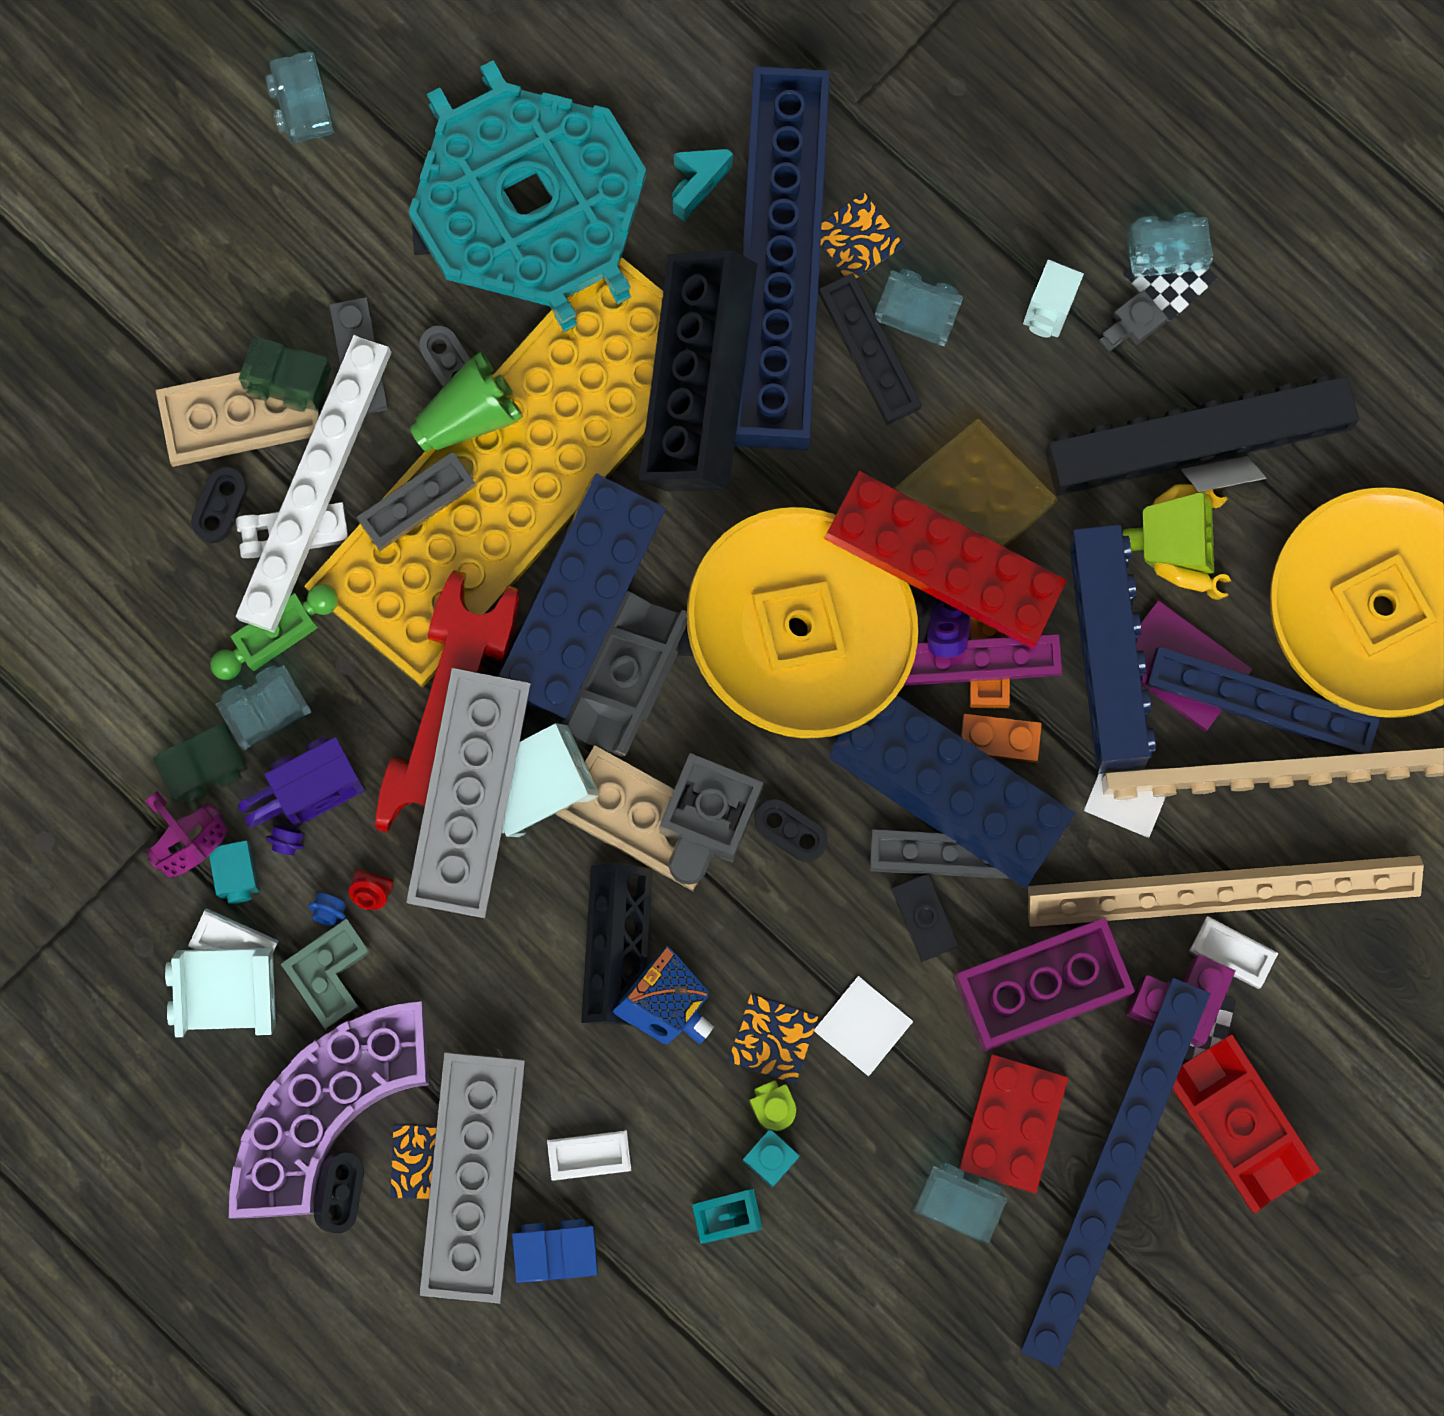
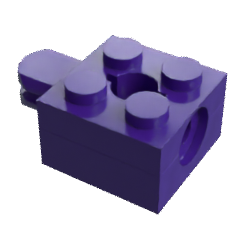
M327 737L319 738L306 746V753L294 759L291 755L283 757L270 766L272 771L264 774L270 786L242 800L238 804V808L243 814L254 811L245 818L248 827L258 826L284 812L295 828L365 792L336 737L330 740Z

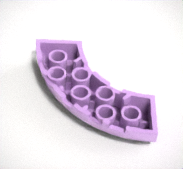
M422 1001L374 1010L354 1020L342 1023L336 1029L303 1049L281 1072L278 1078L271 1083L257 1104V1108L240 1140L241 1145L235 1166H233L229 1191V1218H263L314 1214L322 1164L336 1139L346 1126L362 1111L386 1096L409 1088L429 1085L427 1033Z

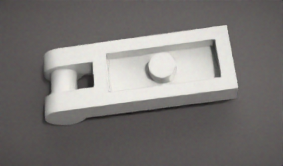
M343 502L328 504L310 549L340 545L349 537ZM279 512L263 515H244L236 518L237 531L242 534L243 543L239 545L242 558L261 557L267 541H258L257 531L268 529L270 535Z

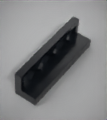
M621 863L591 865L581 1023H612L633 1026L616 1016L612 1011L620 1002L621 997L629 991L647 967L652 869ZM628 875L638 876V892L633 898L627 890ZM629 914H631L636 922L635 933L631 937L625 930V919ZM627 954L633 960V972L629 976L622 969L623 958Z

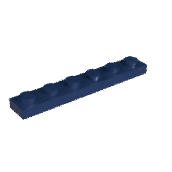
M1162 647L1155 649L1145 686L1355 754H1369L1371 752L1380 720L1378 717L1356 713L1332 702Z

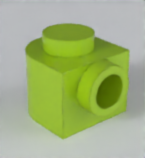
M775 1080L754 1090L756 1097L751 1099L749 1103L760 1126L767 1131L771 1129L773 1132L786 1130L796 1116V1105L787 1084L778 1087Z

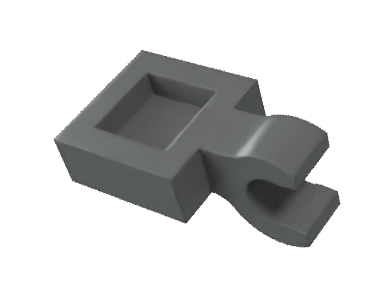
M1142 290L1114 312L1112 317L1117 323L1103 333L1104 337L1099 341L1108 352H1111L1128 337L1138 345L1164 325L1168 317L1150 296Z

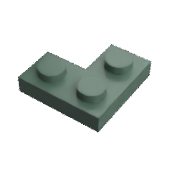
M347 919L281 963V966L326 1031L359 1009V1006L338 975L370 953Z

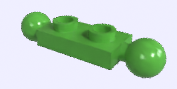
M318 584L311 588L307 601L304 603L297 594H292L289 597L275 633L251 624L246 625L230 636L237 647L235 650L223 649L213 655L210 662L212 673L221 680H231L240 673L243 662H246L253 671L263 666L318 628L312 616L314 614L327 615L335 610L338 605L336 590L330 585Z

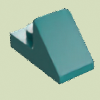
M720 149L674 154V167L690 179V181L687 179L682 180L672 194L674 198L673 213L685 222L733 167V153L731 151Z

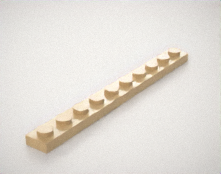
M1444 748L1106 773L1101 780L1103 795L1114 794V800H1128L1137 798V792L1152 791L1153 797H1167L1176 795V789L1191 788L1192 794H1207L1215 792V786L1230 785L1231 791H1247L1254 789L1255 783L1269 782L1270 788H1286L1293 786V781L1308 780L1309 785L1316 786L1332 783V778L1347 777V782L1349 783L1371 780V775L1386 774L1387 780L1404 779L1410 777V772L1424 771L1426 777H1437L1444 775Z
M1420 856L1028 886V921L1030 927L1094 922L1105 917L1107 921L1419 897L1421 896L1424 864Z

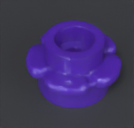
M273 825L271 836H266V840L273 844L271 850L281 854L295 855L296 849L304 848L302 843L304 832L291 827Z

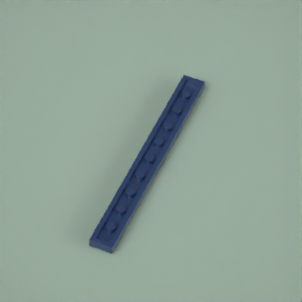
M1172 977L1021 1347V1353L1059 1368L1211 993Z

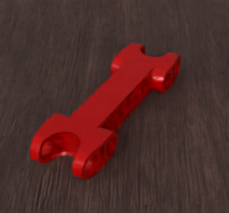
M453 570L448 577L437 600L427 637L428 640L444 644V648L410 761L391 757L379 792L375 821L376 830L388 833L400 810L408 804L419 803L425 807L451 670L455 668L481 674L486 657L501 662L505 660L516 626L520 590L518 588L507 586L496 607L489 613L479 615L471 613L466 608L464 602L466 573Z

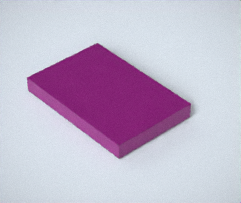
M1159 600L1141 623V635L1138 636V643H1136L1137 651H1144L1146 674H1143L1141 685L1206 732L1222 710L1145 686L1155 649L1157 647L1166 648L1249 675L1253 669Z

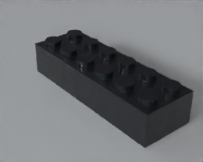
M733 250L668 254L639 475L640 481L664 491L729 490L758 264Z

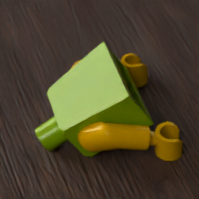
M1193 484L1174 485L1156 498L1153 505L1143 509V527L1124 529L1123 536H1129L1131 551L1144 550L1145 562L1154 568L1158 576L1181 588L1199 592L1206 591L1208 596L1215 600L1227 597L1229 594L1221 593L1217 590L1216 582H1231L1230 577L1226 574H1220L1210 578L1208 575L1214 573L1213 508L1221 507L1228 500V497H1217L1213 490H1222L1224 487L1198 492Z

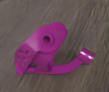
M158 791L145 800L154 813L159 812L169 825L160 840L145 851L149 856L148 861L156 870L160 869L166 877L170 878L181 875L203 862L218 847L228 831L225 822L222 820L223 815L215 806L212 807L208 802L202 805L195 813L175 821L164 807L167 802ZM199 824L202 830L191 840L188 834ZM182 841L185 845L183 848L174 853L168 850L172 845Z

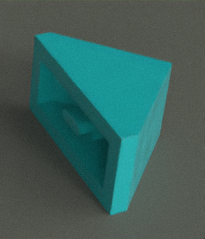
M754 1189L692 1204L700 1244L757 1232L763 1229Z

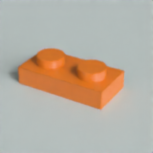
M964 714L961 738L993 759L1036 764L1038 762L1042 723Z

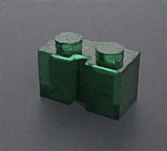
M253 335L239 375V381L243 389L247 390L246 394L257 400L268 401L269 397L284 401L283 405L294 411L305 412L306 408L317 411L331 366L327 357L300 349L295 351L285 348L283 344Z

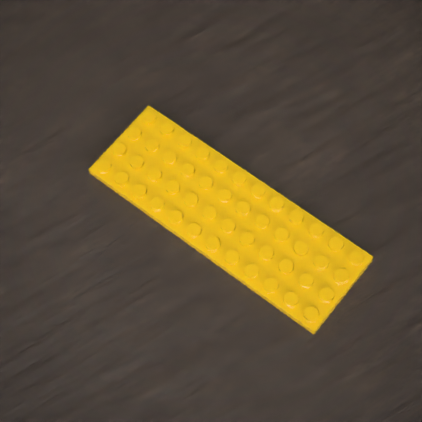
M621 258L618 268L630 285L628 291L631 298L617 304L608 289L605 279L567 297V301L576 313L574 319L577 322V326L563 332L551 310L494 373V377L501 374L510 386L513 394L507 398L514 400L522 412L523 418L511 426L439 450L432 448L428 452H424L383 499L452 452L474 480L476 487L380 552L359 524L304 586L308 592L318 584H327L333 587L338 594V605L333 613L422 688L436 674L444 644L428 640L427 637L437 600L452 571L457 570L466 573L464 584L466 608L473 614L483 615L489 613L503 596L506 587H512L571 521L590 479L596 473L608 479L645 436L663 290L623 258Z

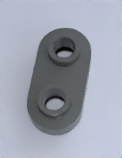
M430 327L420 338L419 348L421 355L443 388L470 357L456 335L447 327ZM437 344H444L447 348L443 353L437 354L433 352V347Z

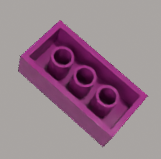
M1106 917L957 973L953 978L981 1052L1127 998L1135 993Z

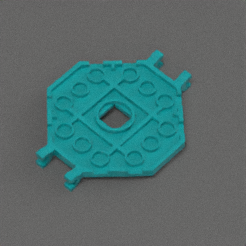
M492 60L480 67L484 75L481 77L482 82L489 92L454 110L451 108L440 87L427 94V98L430 101L429 108L438 120L431 150H428L420 175V183L415 198L412 199L409 208V217L446 280L550 306L562 331L566 332L577 326V322L574 319L576 313L566 298L584 288L605 279L608 289L617 304L631 298L628 291L630 285L618 267L647 176L646 168L610 109L594 105V108L575 104L572 99L545 92L539 95L521 90V86L505 82L497 65ZM536 173L552 200L550 203L526 215L519 214L504 189Z

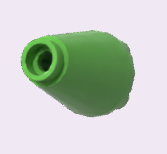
M482 352L467 360L415 418L416 422L409 426L415 440L425 452L432 448L439 450L511 426L523 418V414L514 400L507 398L513 394L510 386L501 374L497 377L492 375L493 367Z

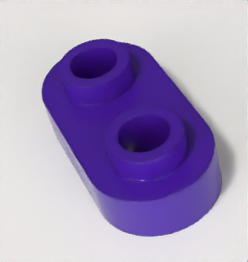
M943 601L937 604L932 610L927 633L929 651L939 657H955L965 652L972 625L971 616Z

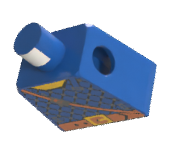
M668 946L649 963L612 1011L616 1016L662 1044L667 1045L682 1031L700 1044L714 1028L712 1023L697 1012L708 998V990Z

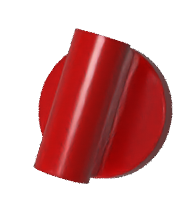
M356 869L349 888V896L362 909H380L385 906L388 896L391 895L395 880Z

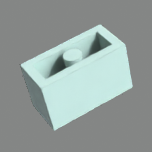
M1047 260L1023 324L1029 326L1030 331L1042 337H1050L1052 335L1058 338L1084 273Z

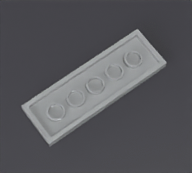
M452 668L406 903L481 918L486 917L531 683Z
M452 1052L444 1053L420 1296L501 1303L525 1060Z

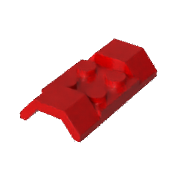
M1232 1034L1181 1066L1172 1090L1252 1214L1261 1210L1269 1202L1292 1187L1321 1171Z

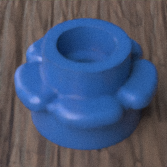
M318 893L314 902L308 904V908L313 913L312 919L322 925L333 927L335 922H341L346 918L343 914L346 908L345 902L334 896Z

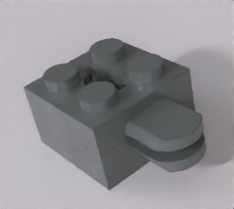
M689 753L659 825V834L677 840L669 859L670 873L675 880L687 885L698 883L703 879L713 855L733 863L762 793L764 782Z

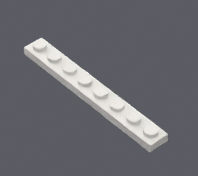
M353 335L235 616L239 621L275 633L392 353L389 347Z

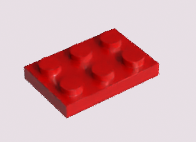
M991 1055L958 1171L1035 1194L1069 1077Z

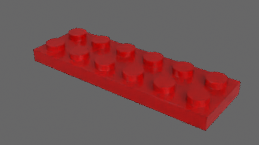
M861 471L858 472L824 537L825 540L1032 649L1037 644L1067 581L1059 575Z

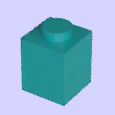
M248 841L218 846L209 855L216 895L221 900L227 899L228 904L242 903L251 900V894L260 892L253 848Z
M769 1129L742 1162L773 1188L800 1156Z

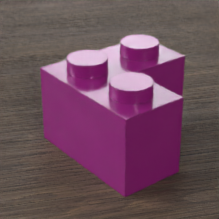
M1201 955L1191 959L1182 981L1211 993L1190 1043L1196 1047L1206 1044L1236 971ZM1148 975L1144 976L1139 981L1125 1016L1152 1027L1169 984Z

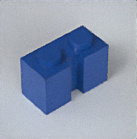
M585 1219L561 1221L560 1230L545 1231V1223L521 1225V1233L512 1234L516 1283L598 1276L594 1226L586 1227Z

